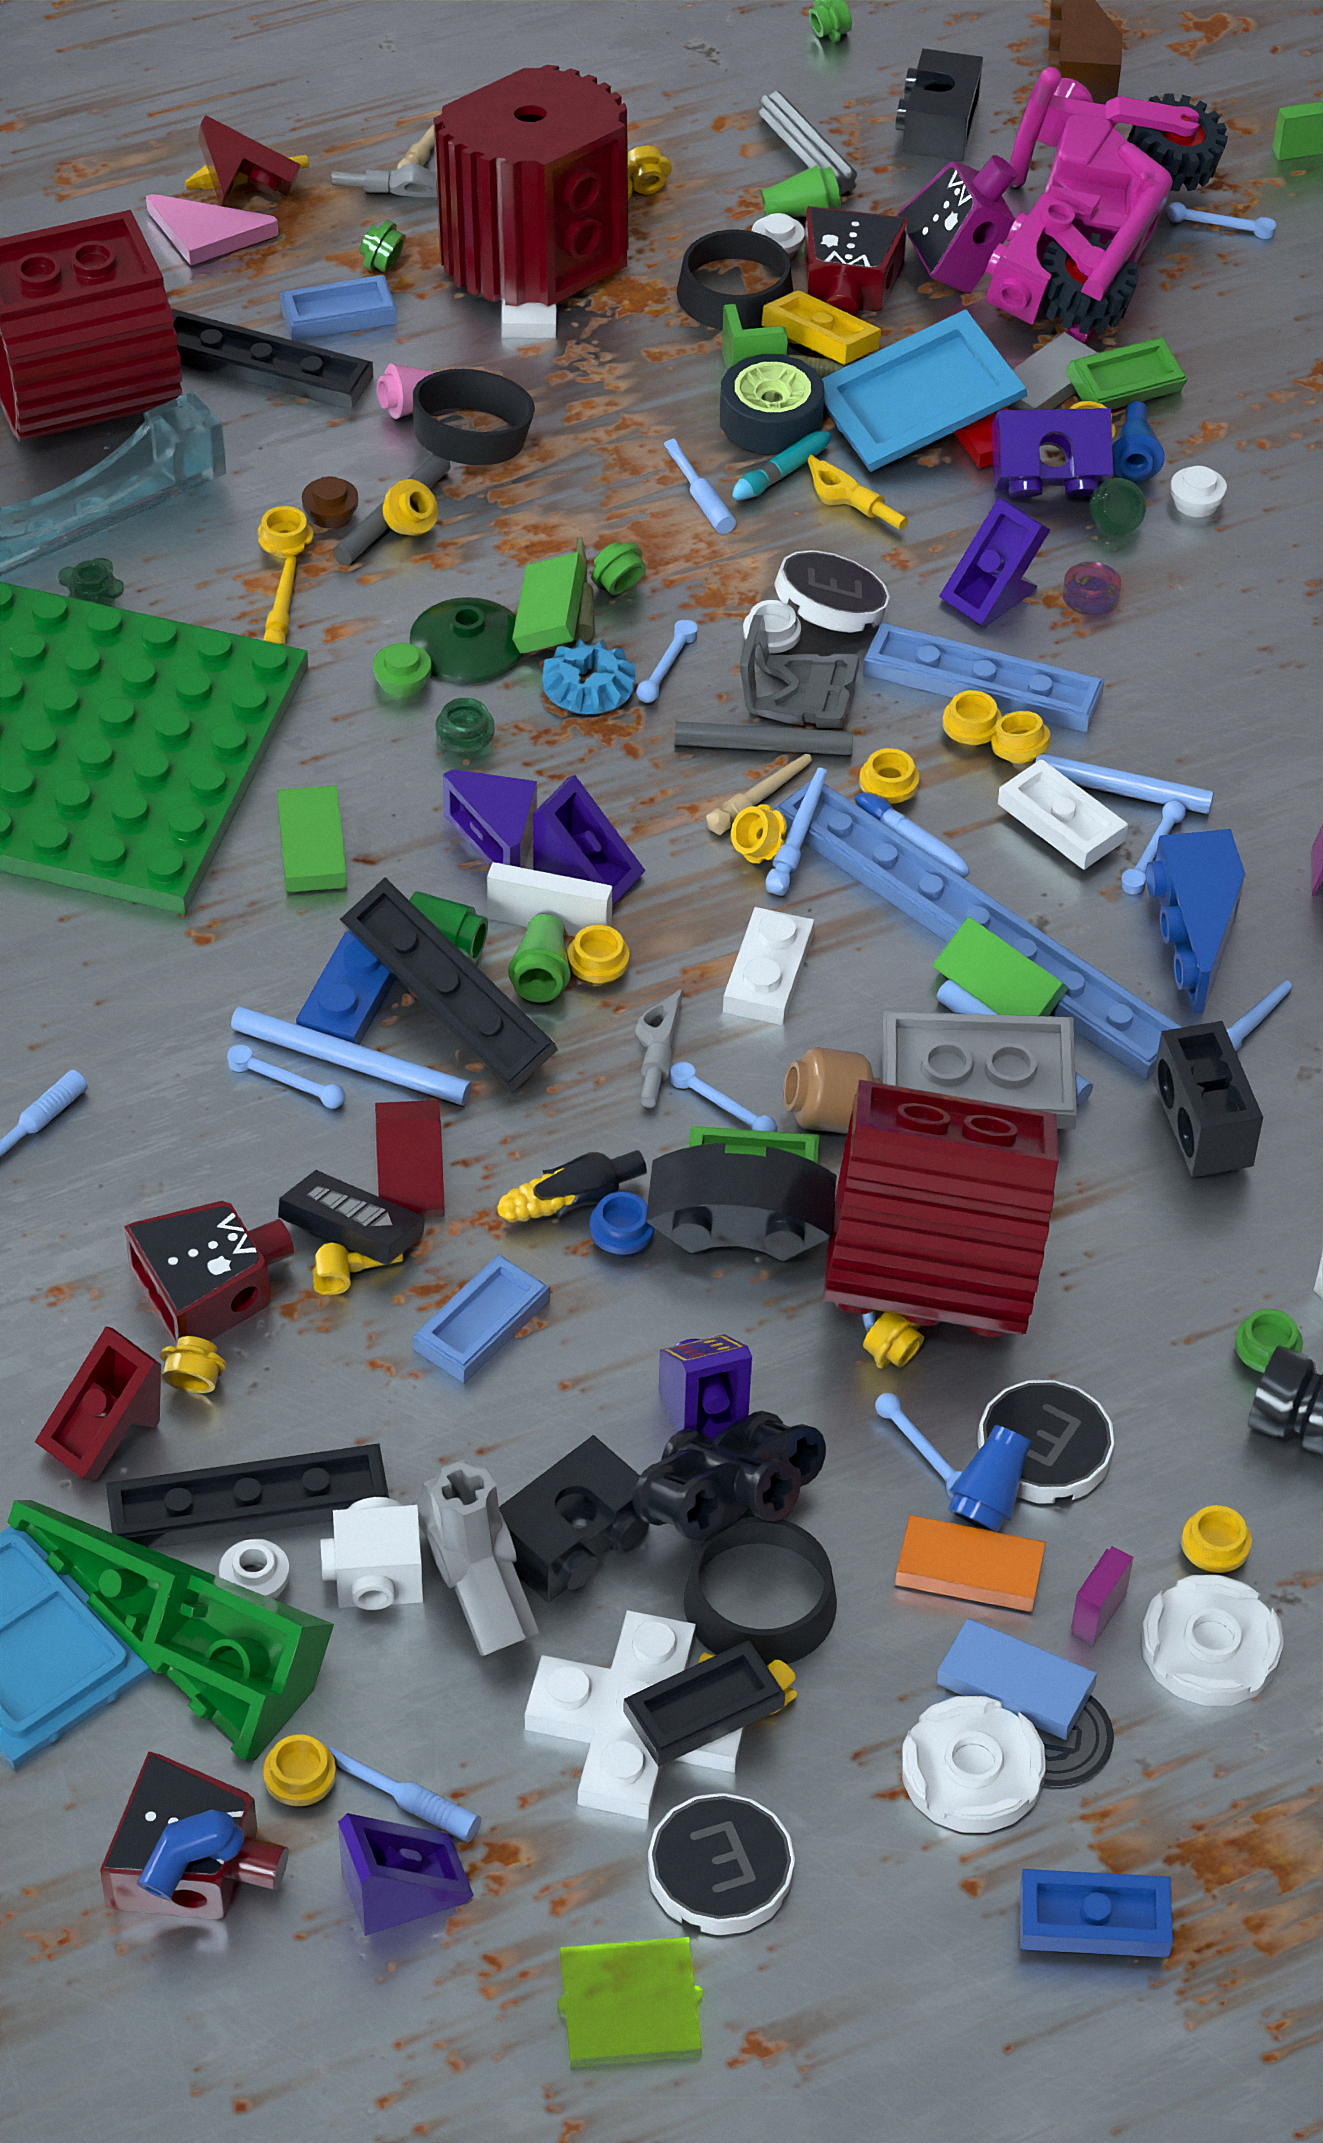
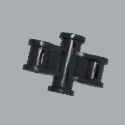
M763 1410L753 1412L749 1416L726 1427L718 1433L713 1442L704 1432L691 1428L679 1430L666 1444L661 1461L649 1466L637 1480L633 1492L634 1510L643 1522L656 1526L669 1523L674 1525L683 1537L696 1541L706 1539L710 1535L733 1524L743 1516L748 1507H750L751 1512L757 1518L770 1522L782 1520L792 1511L797 1503L800 1487L814 1480L822 1469L826 1457L824 1437L817 1428L805 1424L790 1427L784 1425L783 1421L776 1414Z

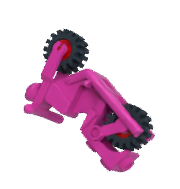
M1048 67L1044 69L1030 94L1009 164L1016 170L1018 175L1010 186L1019 188L1026 182L1036 141L1038 140L1048 146L1057 147L1045 188L1046 193H1042L1029 214L1022 211L1019 213L1008 234L1007 241L1010 242L1008 246L999 243L994 250L985 273L993 276L985 302L1030 324L1034 323L1039 309L1049 307L1046 317L1051 321L1058 317L1063 318L1061 327L1066 328L1068 335L1083 344L1094 328L1097 333L1105 332L1108 325L1112 328L1117 326L1120 319H1123L1138 282V276L1135 275L1137 272L1136 262L1152 239L1169 192H1179L1182 184L1185 185L1187 191L1196 190L1198 183L1202 187L1208 184L1210 177L1213 178L1228 139V136L1225 135L1227 130L1225 123H1218L1219 114L1215 110L1208 114L1205 113L1207 104L1200 100L1196 106L1189 104L1190 96L1182 94L1180 101H1175L1173 93L1164 94L1162 101L1157 95L1151 97L1149 101L1118 96L1107 101L1105 105L1093 102L1092 96L1086 87L1078 81L1070 78H1061V73L1057 68ZM1117 123L1132 125L1127 140L1114 128Z

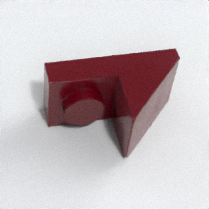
M207 115L204 116L199 128L198 141L220 206L223 207L240 172L248 176L247 181L256 189L270 195H275L276 191L288 196L297 179L301 164Z
M439 1100L375 1103L379 1197L425 1216V1218L445 1217Z
M106 1326L34 1442L82 1479L97 1481L132 1424L156 1428L159 1424L162 1364L114 1328Z

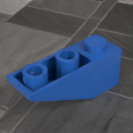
M1231 829L1161 835L1158 839L1155 861L1148 862L1146 867L1149 895L1151 898H1159L1162 907L1160 910L1162 938L1166 944L1173 943L1175 949L1174 974L1176 984L1180 990L1187 989L1194 1014L1204 1012L1238 915L1245 871Z

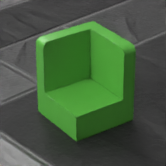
M724 305L722 357L726 371L742 359L760 354H783L787 356L788 336L785 327L776 326L742 330L736 305Z

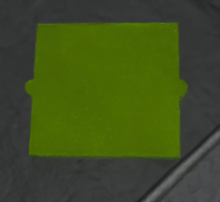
M689 1937L559 1947L563 1996L557 2001V2012L566 2019L570 2067L702 2056L697 2006L703 2001V1990L694 1983Z

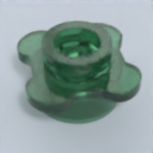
M106 558L83 561L75 567H65L58 573L59 584L68 588V597L112 606L115 599L124 592V583L119 579H115L112 573L113 563Z

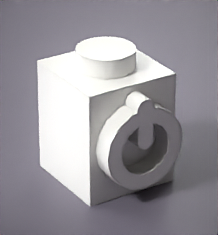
M372 1497L357 1501L346 1510H333L334 1538L321 1539L323 1581L337 1580L339 1608L359 1607L366 1610H377L391 1604L423 1602L417 1505L403 1506L393 1499Z

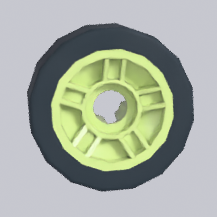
M760 354L744 358L731 366L721 380L720 426L730 440L744 449L761 454H780L805 436L820 431L823 426L824 382L814 368L800 359L783 354Z

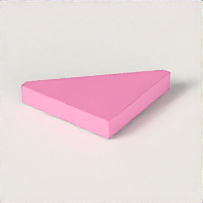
M157 194L146 196L148 213L190 266L279 235L278 220L271 215Z

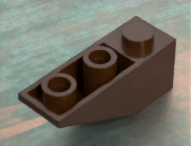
M1051 0L1047 68H1057L1061 73V78H1070L1078 81L1089 91L1094 103L1105 105L1107 101L1118 97L1122 63V33L1096 0Z

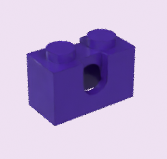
M1111 408L998 410L992 422L994 490H1009L1010 496L1018 498L1042 495L1043 486H1065V495L1074 497L1097 494L1099 492L1098 488H1105L1113 476ZM1052 445L1059 448L1065 457V464L1060 467L1047 466L1040 459L1039 447Z

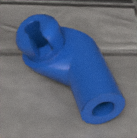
M213 1809L170 1823L163 1830L137 1885L156 1897L170 1900L189 1862L209 1856L213 1859L228 1861L240 1852L244 1843V1833L241 1827L234 1823L231 1815Z

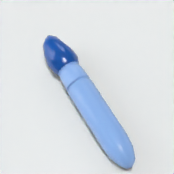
M868 792L855 795V803L864 811L964 878L969 875L970 870L963 857L915 822L893 810L891 804L885 798Z

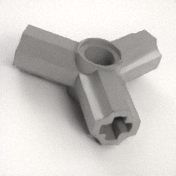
M460 1460L440 1468V1476L423 1482L421 1494L411 1505H417L419 1527L429 1541L434 1559L445 1583L449 1588H455L480 1655L484 1656L540 1632L513 1565L517 1561L515 1548L507 1525L499 1511L496 1485L487 1467H475L469 1465L464 1460Z

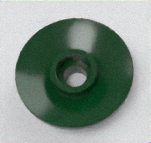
M462 597L437 603L418 616L410 631V644L421 647L430 656L431 675L450 682L478 683L492 680L511 670L523 655V653L520 654L512 639L516 615L505 606L487 599Z

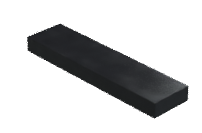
M172 310L173 326L177 333V350L180 354L181 365L353 410L374 377L372 361L180 310Z
M386 877L340 918L343 927L511 1093L558 1051L556 1044Z
M380 1443L106 1483L112 1533L147 1548L332 1522L333 1510H346L353 1503L366 1498H389Z

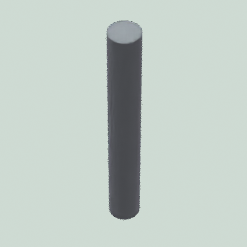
M433 454L408 479L417 480L430 489L450 470V461ZM383 502L334 547L333 554L339 563L346 566L350 565L389 528L383 516Z
M676 721L675 745L852 755L853 732Z

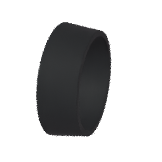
M739 229L712 232L693 242L684 254L677 286V298L682 309L697 322L719 330H723L724 305H736L742 330L763 328L764 326L761 325L763 306L794 292L790 260L784 248L768 236ZM743 259L763 264L778 273L781 278L774 285L763 291L746 295H731L716 292L703 286L691 273L700 266L713 261Z
M449 369L430 374L416 384L413 391L414 433L419 443L431 453L443 459L461 464L493 465L508 461L521 452L534 416L535 405L529 393L517 383L486 371ZM449 408L477 409L504 419L512 428L494 432L468 431L444 424L433 418L430 414Z
M757 1517L738 1519L733 1524L710 1535L704 1540L695 1555L684 1591L683 1603L687 1622L696 1624L695 1636L708 1650L718 1655L750 1640L766 1666L775 1659L785 1664H790L813 1652L830 1633L837 1612V1598L832 1567L826 1551L809 1532L786 1520L770 1522ZM747 1544H769L791 1550L808 1560L824 1579L825 1586L816 1606L800 1620L779 1628L755 1629L733 1623L712 1608L701 1590L699 1572L711 1559L726 1550Z

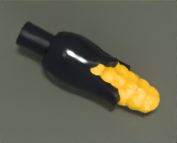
M639 1150L613 1159L600 1152L583 1154L556 1168L542 1170L543 1175L540 1178H535L530 1183H524L519 1188L511 1189L508 1194L500 1198L497 1206L498 1213L501 1218L514 1223L518 1220L527 1221L531 1217L550 1216L553 1213L561 1217L572 1209L599 1204L605 1196L618 1192L620 1183L647 1174L645 1160Z

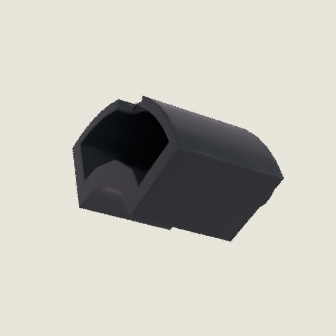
M714 1143L679 1149L660 1156L652 1162L646 1222L690 1254L711 1247L740 1246L760 1250L781 1261H785L832 1237L837 1175L812 1160L767 1146L766 1157L751 1154L725 1153L726 1143Z

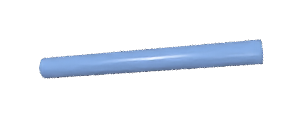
M242 1006L237 1007L232 1017V1030L461 1106L466 1105L472 1091V1082Z

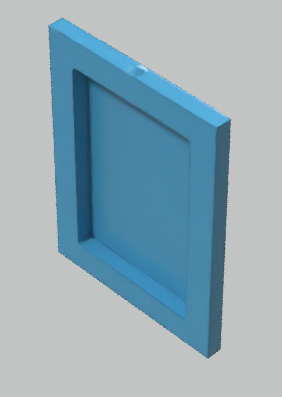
M966 309L822 378L824 382L825 410L870 472L1028 396L1026 387L1014 373L1012 367L1007 364L988 339L987 334L981 330Z
M10 1526L0 1533V1754L15 1769L154 1672L86 1603L89 1596L69 1574H58L46 1562L49 1555L25 1531L14 1530Z

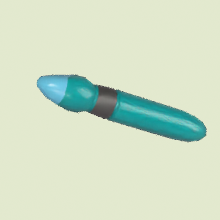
M824 430L813 432L766 462L756 471L745 473L734 486L732 497L738 501L763 494L768 486L778 482L808 462L809 455L812 454L815 457L821 453L831 440L830 433Z

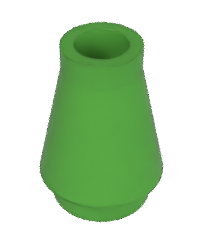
M815 165L772 187L761 189L766 216L782 213L791 218L806 217L807 206L828 209L841 208L839 189L832 167L820 169L818 165Z
M540 914L530 919L527 931L508 967L509 979L514 989L521 997L529 1001L547 1002L554 999L564 990L570 980V969L563 939L564 926L553 915Z

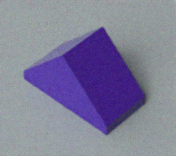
M455 769L444 773V817L490 868L492 862L525 868L533 840V813L537 810V781Z
M576 775L568 777L533 813V870L612 886V906L646 871Z
M347 1813L338 1821L342 1876L365 1936L465 1904L474 1896L450 1834Z

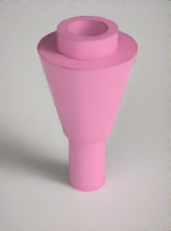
M392 363L388 364L384 375L379 376L377 382V395L381 407L388 409L389 414L394 419L413 413V391L416 384L424 377L435 372Z

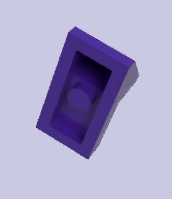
M998 497L939 597L980 625L987 627L1036 590L1037 585L1023 575L1051 529L1008 501Z

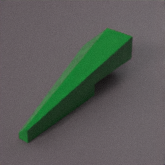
M33 1500L13 1501L7 1523L14 1530L25 1531L49 1555L46 1562L58 1574H69L89 1596L86 1603L155 1673L166 1674L191 1699L188 1707L200 1719L211 1720L234 1743L230 1749L238 1757L244 1760L256 1759L314 1691L334 1627L333 1623Z

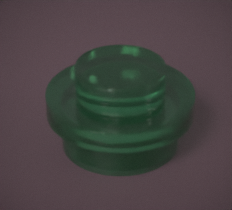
M1113 478L1103 482L1095 489L1090 501V511L1094 522L1101 530L1111 535H1124L1135 530L1142 523L1146 512V501L1140 488L1133 482L1123 478Z
M457 698L448 702L443 707L436 719L435 732L438 741L444 747L456 752H474L484 748L492 741L495 734V723L482 702L472 698Z

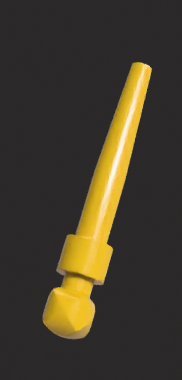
M294 555L287 556L273 611L269 612L267 616L263 641L281 645L286 643V635L290 624L288 611L297 561Z

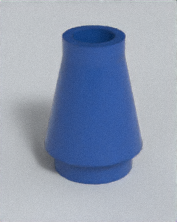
M994 1425L987 1441L949 1489V1492L954 1496L947 1510L982 1529L998 1532L1004 1520L1011 1521L1026 1455L1032 1442L1014 1431Z

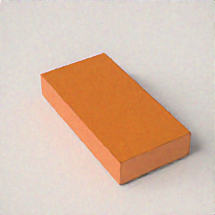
M909 1515L896 1571L895 1585L1032 1612L1046 1542Z

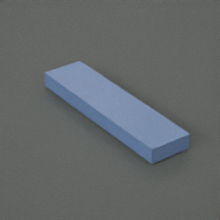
M881 622L867 652L863 666V675L950 698L963 691H981L990 695L995 700L1000 711L1008 713L1017 711L1033 712L1038 714L1043 722L1087 733L1104 687V679L883 622Z

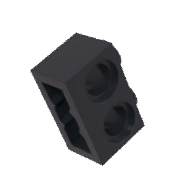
M1223 1021L1161 1031L1153 1082L1191 1176L1196 1177L1253 1167L1263 1115Z

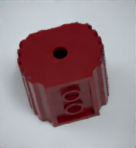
M548 64L540 68H523L442 107V114L433 118L439 256L441 266L444 265V272L449 277L454 275V283L460 288L467 285L469 293L475 296L484 293L485 299L492 302L505 299V305L519 306L525 302H537L549 307L627 267V250H629L627 107L625 103L622 104V96L617 92L611 94L610 85L605 82L598 85L597 77L590 74L581 77L580 71L572 68L566 71H559V66Z
M131 210L0 238V406L12 434L17 437L18 442L178 405L181 402L182 387L180 382L182 381V372L179 368L181 359L177 350L178 338L173 326L174 318L167 299L164 278Z
M859 1080L850 1115L835 1195L832 1237L828 1239L823 1301L833 1302L838 1308L854 1314H869L874 1310L901 1314L905 1320L918 1325L933 1326L939 1324L940 1321L965 1325L972 1332L986 1337H1002L1007 1333L1026 1334L1029 1316L1032 1314L1035 1293H1037L1045 1244L1049 1233L1050 1215L1054 1202L1055 1181L1059 1164L1056 1114Z

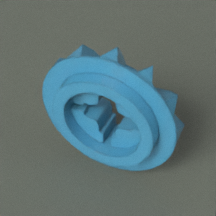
M578 639L573 649L557 646L554 657L544 660L542 685L546 695L556 705L571 712L597 714L613 710L625 703L635 688V663L627 661L623 648L608 650L603 639L595 646H586L580 639ZM588 669L598 670V673H593L590 678H586L584 684H581L580 674H585Z

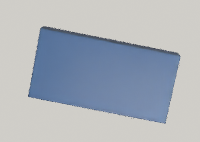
M385 275L279 292L280 308L293 341L397 324V307Z
M498 1254L413 1335V1350L465 1384L550 1301V1287Z
M967 1618L937 1670V1685L963 1696H986L1003 1702V1709L1011 1711L1017 1717L1018 1712H1020L1033 1723L1034 1727L1064 1740L1069 1736L1096 1686L1097 1673L970 1618Z

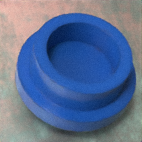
M615 1192L605 1196L592 1211L589 1222L590 1235L593 1241L603 1250L614 1254H630L643 1249L651 1242L655 1228L646 1222L647 1204L638 1195L630 1192Z

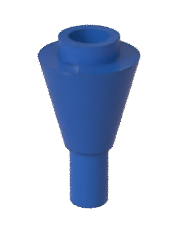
M1134 401L1127 405L1126 422L1112 445L1113 471L1125 480L1144 481L1152 478L1161 470L1165 460L1164 450L1148 423L1147 406L1140 401Z

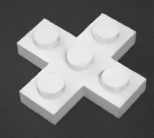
M627 1610L611 1669L541 1655L525 1711V1730L591 1743L578 1788L579 1806L646 1820L649 1819L662 1766H657L625 1716L623 1702L624 1698L688 1669L695 1642L696 1624ZM746 1726L687 1753L674 1761L735 1773Z

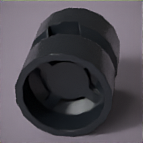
M1279 1345L1273 1352L1260 1381L1249 1414L1248 1427L1272 1437L1284 1439L1297 1431L1300 1434L1303 1449L1323 1456V1374H1317L1315 1362L1309 1359L1307 1355Z

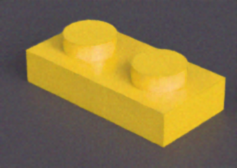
M800 290L763 306L762 326L785 327L788 342L802 344L822 354L825 359H833L846 365L879 349L880 328Z

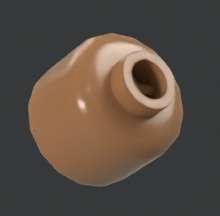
M820 1047L812 1048L804 1053L800 1061H792L789 1065L784 1081L783 1102L785 1109L793 1112L796 1122L802 1128L847 1135L858 1081L882 1082L880 1078L873 1077L870 1062L863 1054Z

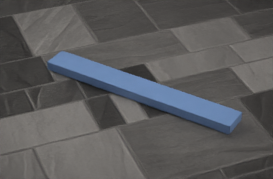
M811 781L775 807V810L780 811L785 817L787 832L790 831ZM825 783L823 784L803 843L948 943L968 916L1069 987L1050 1014L1054 1017H1073V1026L1076 1032L1145 1080L1154 1074L1161 1031L1182 1028L1180 1025Z

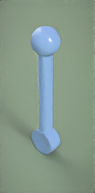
M1180 202L1170 204L1166 210L1167 218L1174 223H1180L1186 219L1253 231L1257 237L1262 239L1272 238L1276 229L1275 221L1267 217H1261L1256 221L1186 209L1185 205Z
M680 620L675 624L673 642L649 680L642 681L637 687V696L644 703H651L658 698L660 692L658 686L684 644L696 640L698 627L695 622Z
M1172 800L1164 805L1162 809L1164 818L1134 869H1128L1122 874L1121 887L1124 892L1137 895L1145 890L1147 863L1152 862L1156 856L1159 836L1168 835L1172 826L1181 822L1185 817L1186 810L1181 802Z
M236 1045L229 1049L227 1053L228 1066L233 1071L244 1072L251 1069L319 1097L327 1108L335 1109L344 1103L345 1092L337 1084L323 1086L254 1058L252 1050L245 1045Z
M678 1062L671 1067L670 1082L674 1087L681 1089L692 1088L751 1126L752 1130L777 1132V1124L772 1117L766 1115L757 1116L695 1076V1068L692 1064Z
M889 1392L881 1394L875 1402L878 1415L882 1418L892 1419L947 1482L946 1493L952 1499L954 1495L949 1492V1489L961 1475L962 1471L956 1472L901 1410V1401L897 1395Z

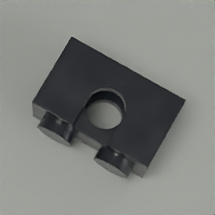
M922 49L917 69L908 68L904 99L900 98L897 109L895 129L904 131L902 152L964 161L980 97L983 57Z
M592 1435L499 1507L515 1548L517 1561L513 1565L517 1576L547 1603H550L566 1589H577L585 1584L596 1571L599 1564L598 1557L609 1548L614 1552L619 1548L623 1550L630 1548L641 1539L649 1526V1523L643 1522L636 1515L633 1507V1492L640 1475L595 1435ZM572 1525H581L584 1527L576 1529Z

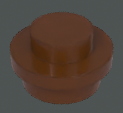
M333 476L322 477L309 483L302 492V507L315 525L322 528H338L346 525L352 519L353 513L358 507V492L353 484L344 479Z

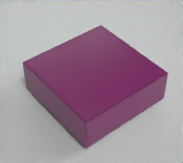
M1113 1546L1109 1550L1106 1549L1076 1595L1071 1629H1073L1072 1635L1094 1646L1127 1595L1133 1556Z

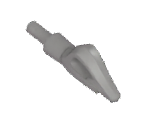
M414 163L405 164L398 170L390 172L366 169V174L332 172V185L365 187V193H389L390 191L401 196L437 197L436 174Z
M683 990L676 991L659 1004L644 1012L635 1027L639 1041L647 1048L641 1067V1073L645 1077V1082L640 1100L641 1105L646 1108L655 1107L661 1081L666 1080L669 1076L672 1057L671 1048L680 1010L679 1005L684 995ZM663 1019L658 1027L650 1026L655 1021Z

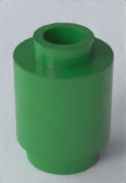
M416 891L409 901L475 964L485 945L488 932L487 917L477 915L475 908L472 906Z

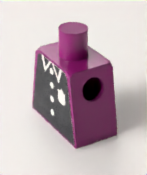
M993 155L980 171L958 161L949 162L897 214L898 217L908 218L907 235L931 278L968 294L973 291L985 273L988 262L998 244H1003L1007 239L1015 221V217L1002 195L1018 175L1016 170L1003 158Z

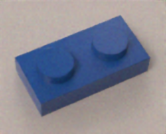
M345 931L297 1016L296 1024L360 1045L396 978L351 933Z
M1022 1869L1020 1880V1950L1170 1957L1173 1944L1171 1877Z

